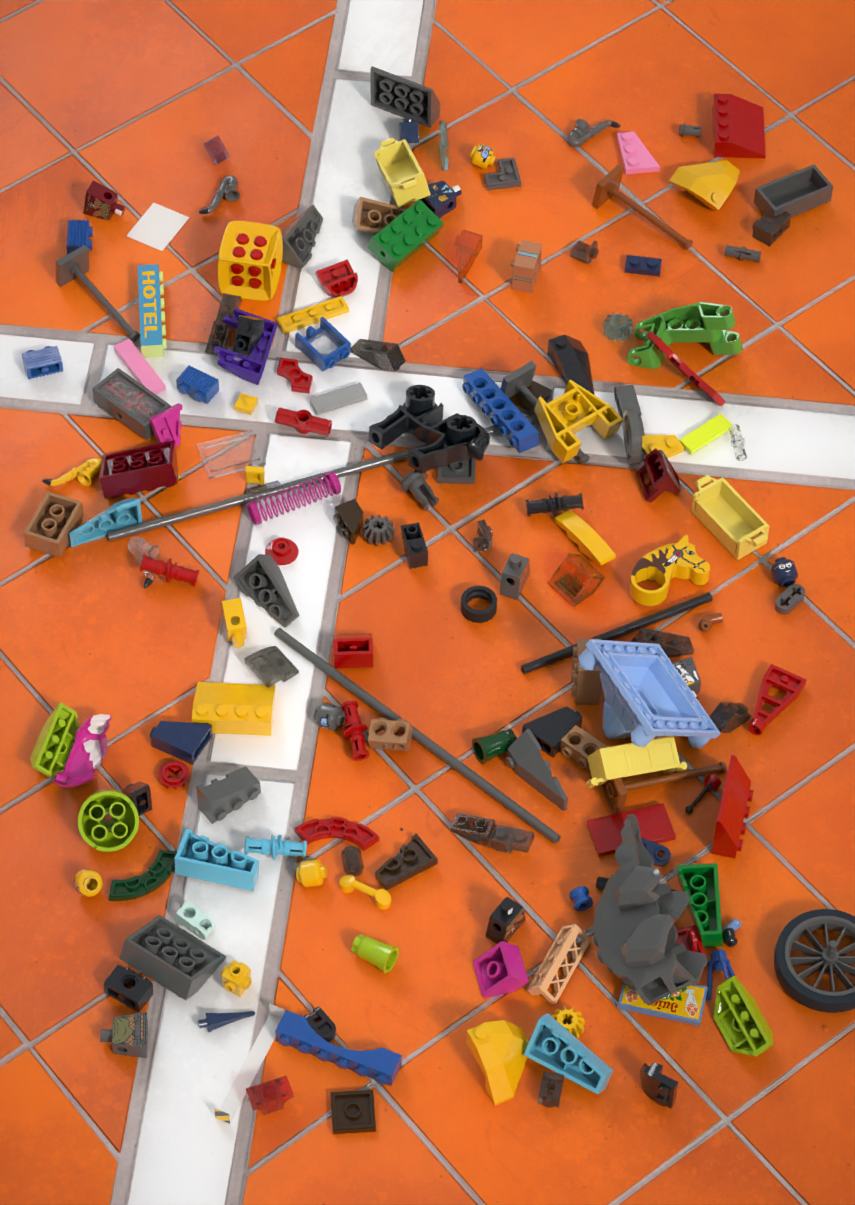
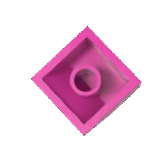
M501 941L473 961L484 998L515 992L529 982L518 946Z

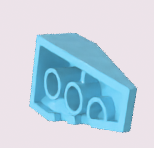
M135 497L124 499L69 533L70 546L74 547L106 537L107 532L143 523L140 500Z

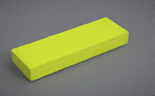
M720 413L679 441L684 449L692 455L731 430L733 424Z

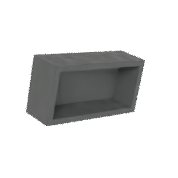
M814 164L757 187L754 203L769 222L774 225L830 202L833 185Z

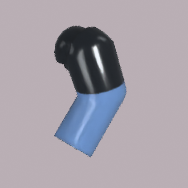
M736 918L722 930L723 941L729 947L735 946L738 942L737 938H735V931L741 927V923Z

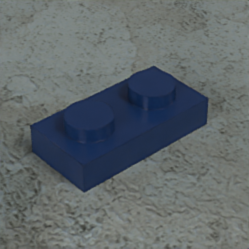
M627 255L625 273L660 277L662 259Z

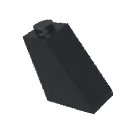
M566 706L522 726V733L530 729L540 744L542 751L554 758L560 751L561 739L575 725L582 728L583 716L578 711Z

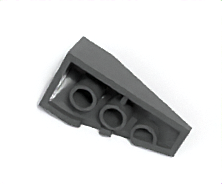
M314 204L282 232V262L303 268L311 259V250L316 244L315 237L319 233L323 217Z
M258 554L233 577L242 593L252 598L255 604L264 608L282 626L288 627L299 617L282 572L271 555Z
M527 729L507 749L506 763L510 769L513 768L520 778L561 810L565 811L567 810L568 798L557 777H552L551 765L548 760H543L539 752L542 750L540 744L530 729Z

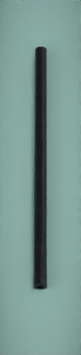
M707 592L590 639L614 640L711 602L713 600L710 592ZM577 644L521 665L523 674L573 656V646H577Z

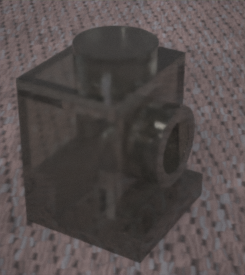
M543 1072L538 1104L548 1108H559L565 1075Z

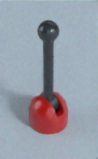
M710 773L705 778V789L690 806L685 808L686 813L691 814L695 805L708 790L715 791L719 788L722 782L716 775Z

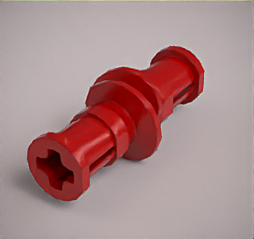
M144 555L140 566L141 572L145 570L155 573V575L166 576L167 583L173 578L176 581L190 583L195 587L199 575V570L194 571L183 566H177V562L172 565V558H169L168 562L165 563L162 560L151 559Z
M347 701L341 705L346 723L342 728L343 737L345 740H349L352 746V759L354 761H361L369 757V751L366 750L365 737L363 735L368 728L366 725L361 724L357 710L359 707L358 702Z

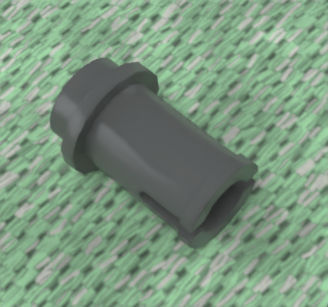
M686 123L680 125L679 135H682V137L685 135L700 137L701 126L686 125Z

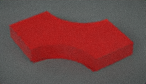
M280 358L277 375L286 378L290 382L291 391L309 394L313 376L299 368L298 360Z

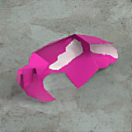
M99 714L91 716L77 730L75 743L66 766L64 762L63 772L57 773L54 784L61 787H75L87 784L98 775L99 771L93 776L95 769L102 763L107 753L105 733L110 727L111 715Z

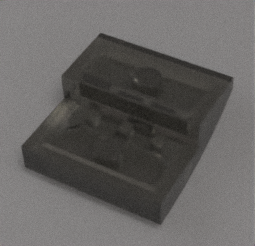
M277 646L264 648L244 658L245 664L267 688L280 680L284 683L299 673V670Z

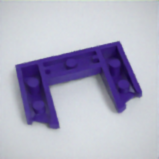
M235 308L233 311L235 316L230 318L226 315L223 322L237 330L239 316H253L264 319L262 338L248 357L215 346L214 353L219 356L217 364L230 373L259 385L278 323Z

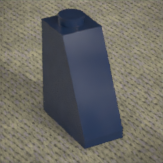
M160 721L157 727H153L150 732L152 747L191 765L195 763L213 736L212 725L208 723Z

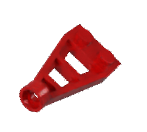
M771 664L763 677L753 719L748 725V730L754 735H761L765 727L798 698L806 685V679ZM772 686L787 694L781 700H777L769 696L768 692ZM765 702L774 706L775 709L771 713H767L761 710V707Z

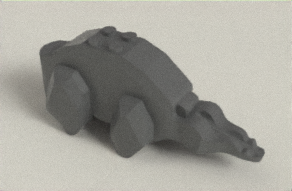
M632 813L626 815L627 819L623 822L625 826L621 831L623 841L615 852V858L620 869L608 879L595 910L593 925L595 935L592 936V939L599 948L597 957L600 962L605 963L609 970L630 989L637 991L645 1004L651 1005L672 993L696 984L708 961L705 954L688 951L683 943L676 944L678 934L673 923L679 919L688 906L690 897L683 891H671L668 884H659L661 872L654 868L653 857L641 840L638 820Z

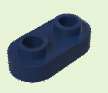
M641 838L644 846L653 857L654 866H665L671 858L669 849L663 845ZM662 852L664 857H658L657 853Z

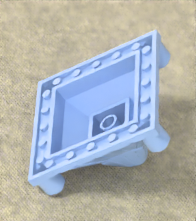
M590 639L585 644L587 648L579 655V664L585 670H594L598 666L601 671L600 678L605 697L603 729L608 739L619 740L632 737L631 741L638 747H646L655 736H688V742L692 747L703 748L712 738L716 739L721 734L659 644Z

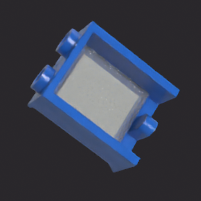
M324 317L320 318V327L315 330L312 326L306 329V336L304 338L299 333L295 334V347H299L322 369V372L332 368L337 362L346 359L350 355L351 342Z

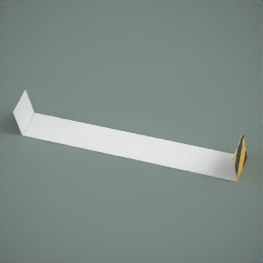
M269 1004L270 1014L219 1110L214 1108L215 1118L229 1124L231 1123L276 1037L275 1030L284 1015V1009Z

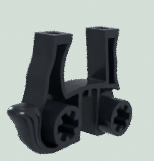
M426 385L410 386L406 390V400L403 406L399 405L398 409L383 421L369 426V442L380 449L385 448L405 432H409L415 438L427 444V446L409 450L408 466L421 474L433 468L447 466L460 460L471 458L478 461L483 460L484 453L490 442V436L487 430L476 423L475 419L470 416L456 413L443 420L444 405L442 402L439 406L435 403V391Z

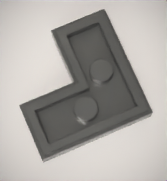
M515 158L499 159L497 161L499 172L484 174L487 191L521 187Z

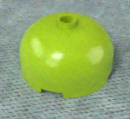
M116 790L95 792L83 802L79 810V832L84 841L99 851L112 852L124 848L132 841L138 831L139 815L133 801L122 792ZM106 814H110L112 816V819L110 821H106L104 819V816Z

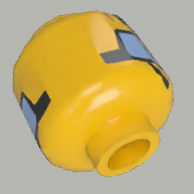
M479 144L474 146L469 158H471L473 165L486 169L488 165H493L496 157L493 156L494 150L492 148Z
M83 869L75 875L73 886L79 894L91 897L101 891L103 882L101 876L96 871Z

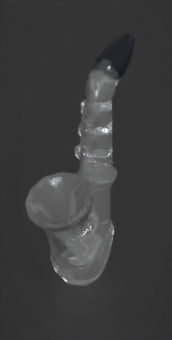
M133 536L128 541L129 551L137 559L139 566H141L144 555L151 559H156L160 553L158 545L150 544L143 537ZM143 570L147 576L143 587L147 588L153 583L155 575L152 572Z

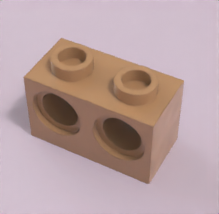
M386 718L371 719L368 735L370 748L410 751L413 733L411 723L404 719H398L397 721ZM379 731H385L382 735H377ZM399 732H405L402 736H396Z
M575 725L561 739L560 751L564 756L576 761L580 767L590 771L588 754H592L600 748H606L607 746Z

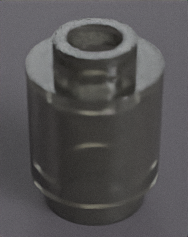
M353 845L345 847L341 852L344 872L347 875L360 876L364 869L361 849Z

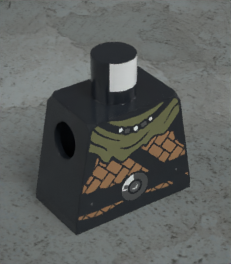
M506 897L490 915L486 937L497 944L501 941L507 942L525 921L524 908L509 897Z

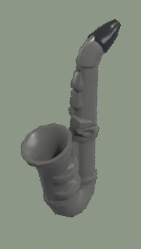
M577 119L575 128L568 134L567 142L572 147H578L607 127L619 128L620 124L612 120H606L595 125V127H590L587 131L589 128L587 121Z
M232 175L224 177L210 206L201 209L199 214L213 212L219 206L224 195L226 200L230 202L237 201L240 198V193L237 191V178Z

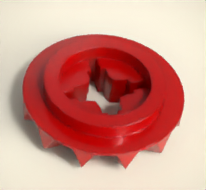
M168 761L158 771V779L161 785H165L167 789L169 787L177 789L179 786L184 787L185 783L189 782V768L181 761ZM170 772L173 773L174 775L177 774V775H178V779L175 778V777H171Z

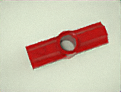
M278 408L276 412L275 423L296 428L298 433L307 434L313 432L329 436L331 432L332 420L312 416L308 410L296 412Z

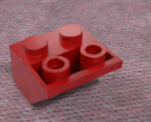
M372 633L333 635L335 669L373 667Z

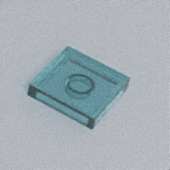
M439 121L441 170H448L449 142L446 121Z

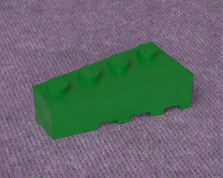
M718 864L677 866L678 880L682 891L686 892L690 897L688 908L703 947L723 946Z

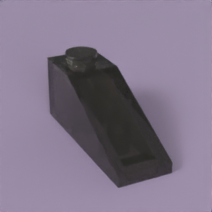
M359 339L351 347L350 351L384 371L395 372L406 362L396 343Z
M641 628L630 641L659 644L668 658L694 653L690 637Z

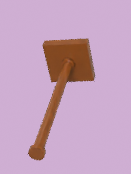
M618 164L597 183L592 206L596 209L614 195L684 245L686 250L692 246L693 241L691 239H686L619 191L624 170L621 165Z
M722 761L717 765L623 783L621 778L606 781L600 787L611 813L617 814L623 811L628 795L627 791L708 775L710 773L720 772L723 774L727 772V766Z

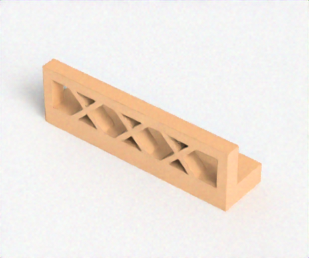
M576 924L562 926L527 989L532 996L541 994L552 1005L557 1003L591 941ZM577 935L583 940L578 948L576 947L575 940ZM568 951L572 952L573 958L570 964H568L566 956ZM559 967H563L564 976L562 980L558 978L557 971ZM551 983H554L555 992L553 996L547 991Z

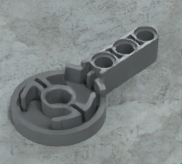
M633 385L615 386V402L618 413L623 418L622 427L627 461L629 465H638L641 462V458H644V454H642V436H645L638 399Z

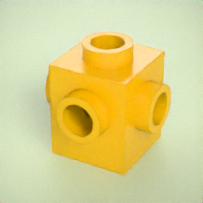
M233 960L229 966L226 965L222 970L223 988L241 997L252 983L251 969L246 964Z

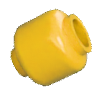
M320 860L303 861L296 868L297 881L304 887L320 886L323 884L324 878H327V867L323 866Z

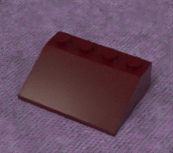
M175 440L104 454L99 475L104 498H117L124 494L133 495L139 491H153L159 487H172L178 484Z

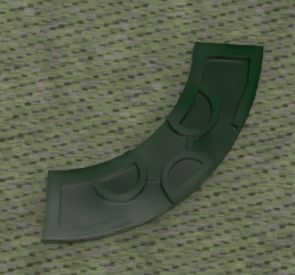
M159 850L154 863L148 868L147 872L139 877L112 880L109 901L136 899L159 888L167 881L175 869L177 851Z

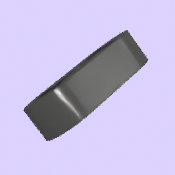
M798 584L791 585L777 597L775 610L783 615L790 613L804 600L805 589Z

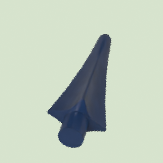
M255 1012L206 1013V1019L198 1020L199 1028L207 1027L208 1032H211L232 1022L254 1016Z

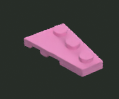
M634 131L617 133V141L625 174L660 171V166Z

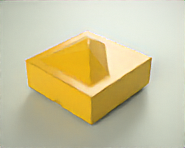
M241 393L234 405V410L251 415L258 403V398Z
M246 466V483L264 484V467Z

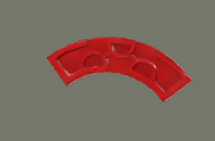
M345 818L314 819L294 828L295 833L302 841H307V845L320 839L338 838L352 842L365 851L379 841V836L374 831L361 823L357 824L347 821Z

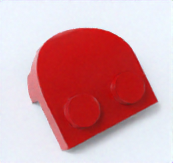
M348 259L315 272L322 290L328 296H347L353 293L357 286L358 275L357 272L354 273Z

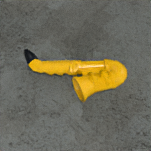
M91 458L58 479H44L42 482L49 486H58L77 476L78 481L82 485L89 486L93 477L100 472L102 460Z

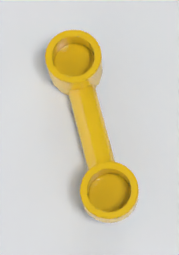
M351 874L345 875L339 880V888L342 892L350 893L357 889L374 897L377 908L387 909L391 906V896L388 891L384 889L376 890L355 880V876Z

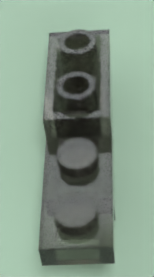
M223 294L216 321L213 322L205 354L218 356V354L214 353L215 346L227 350L235 328L224 323L223 320L226 315L230 318L235 316L233 311L235 308H240L241 296Z
M462 813L456 814L450 828L452 832L471 842L511 854L512 850L528 853L535 837L531 831L496 825L493 819Z

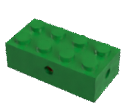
M419 199L371 239L367 248L393 272L436 236L444 223Z

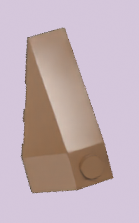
M359 197L354 205L352 223L355 229L379 233L402 214L406 208H398L395 205Z

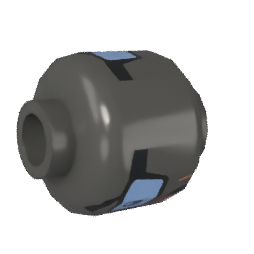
M330 703L318 706L314 713L317 725L331 731L338 729L339 726L341 727L345 720L342 708Z

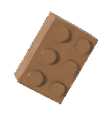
M47 491L24 532L26 547L61 557L70 541L69 533L78 527L84 516L82 502Z
M577 639V646H573L571 681H573L572 697H575L576 704L599 705L601 671L598 666L594 670L583 669L579 664L578 658L587 648L585 644L590 639Z

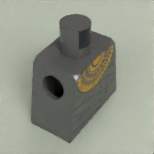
M514 553L510 555L502 572L499 595L518 600L530 574L528 558ZM514 580L515 584H510V581Z

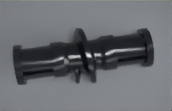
M555 492L553 498L549 495V499L526 500L528 517L531 514H544L552 512L553 516L556 517L557 511L584 509L582 493L558 497L557 492Z

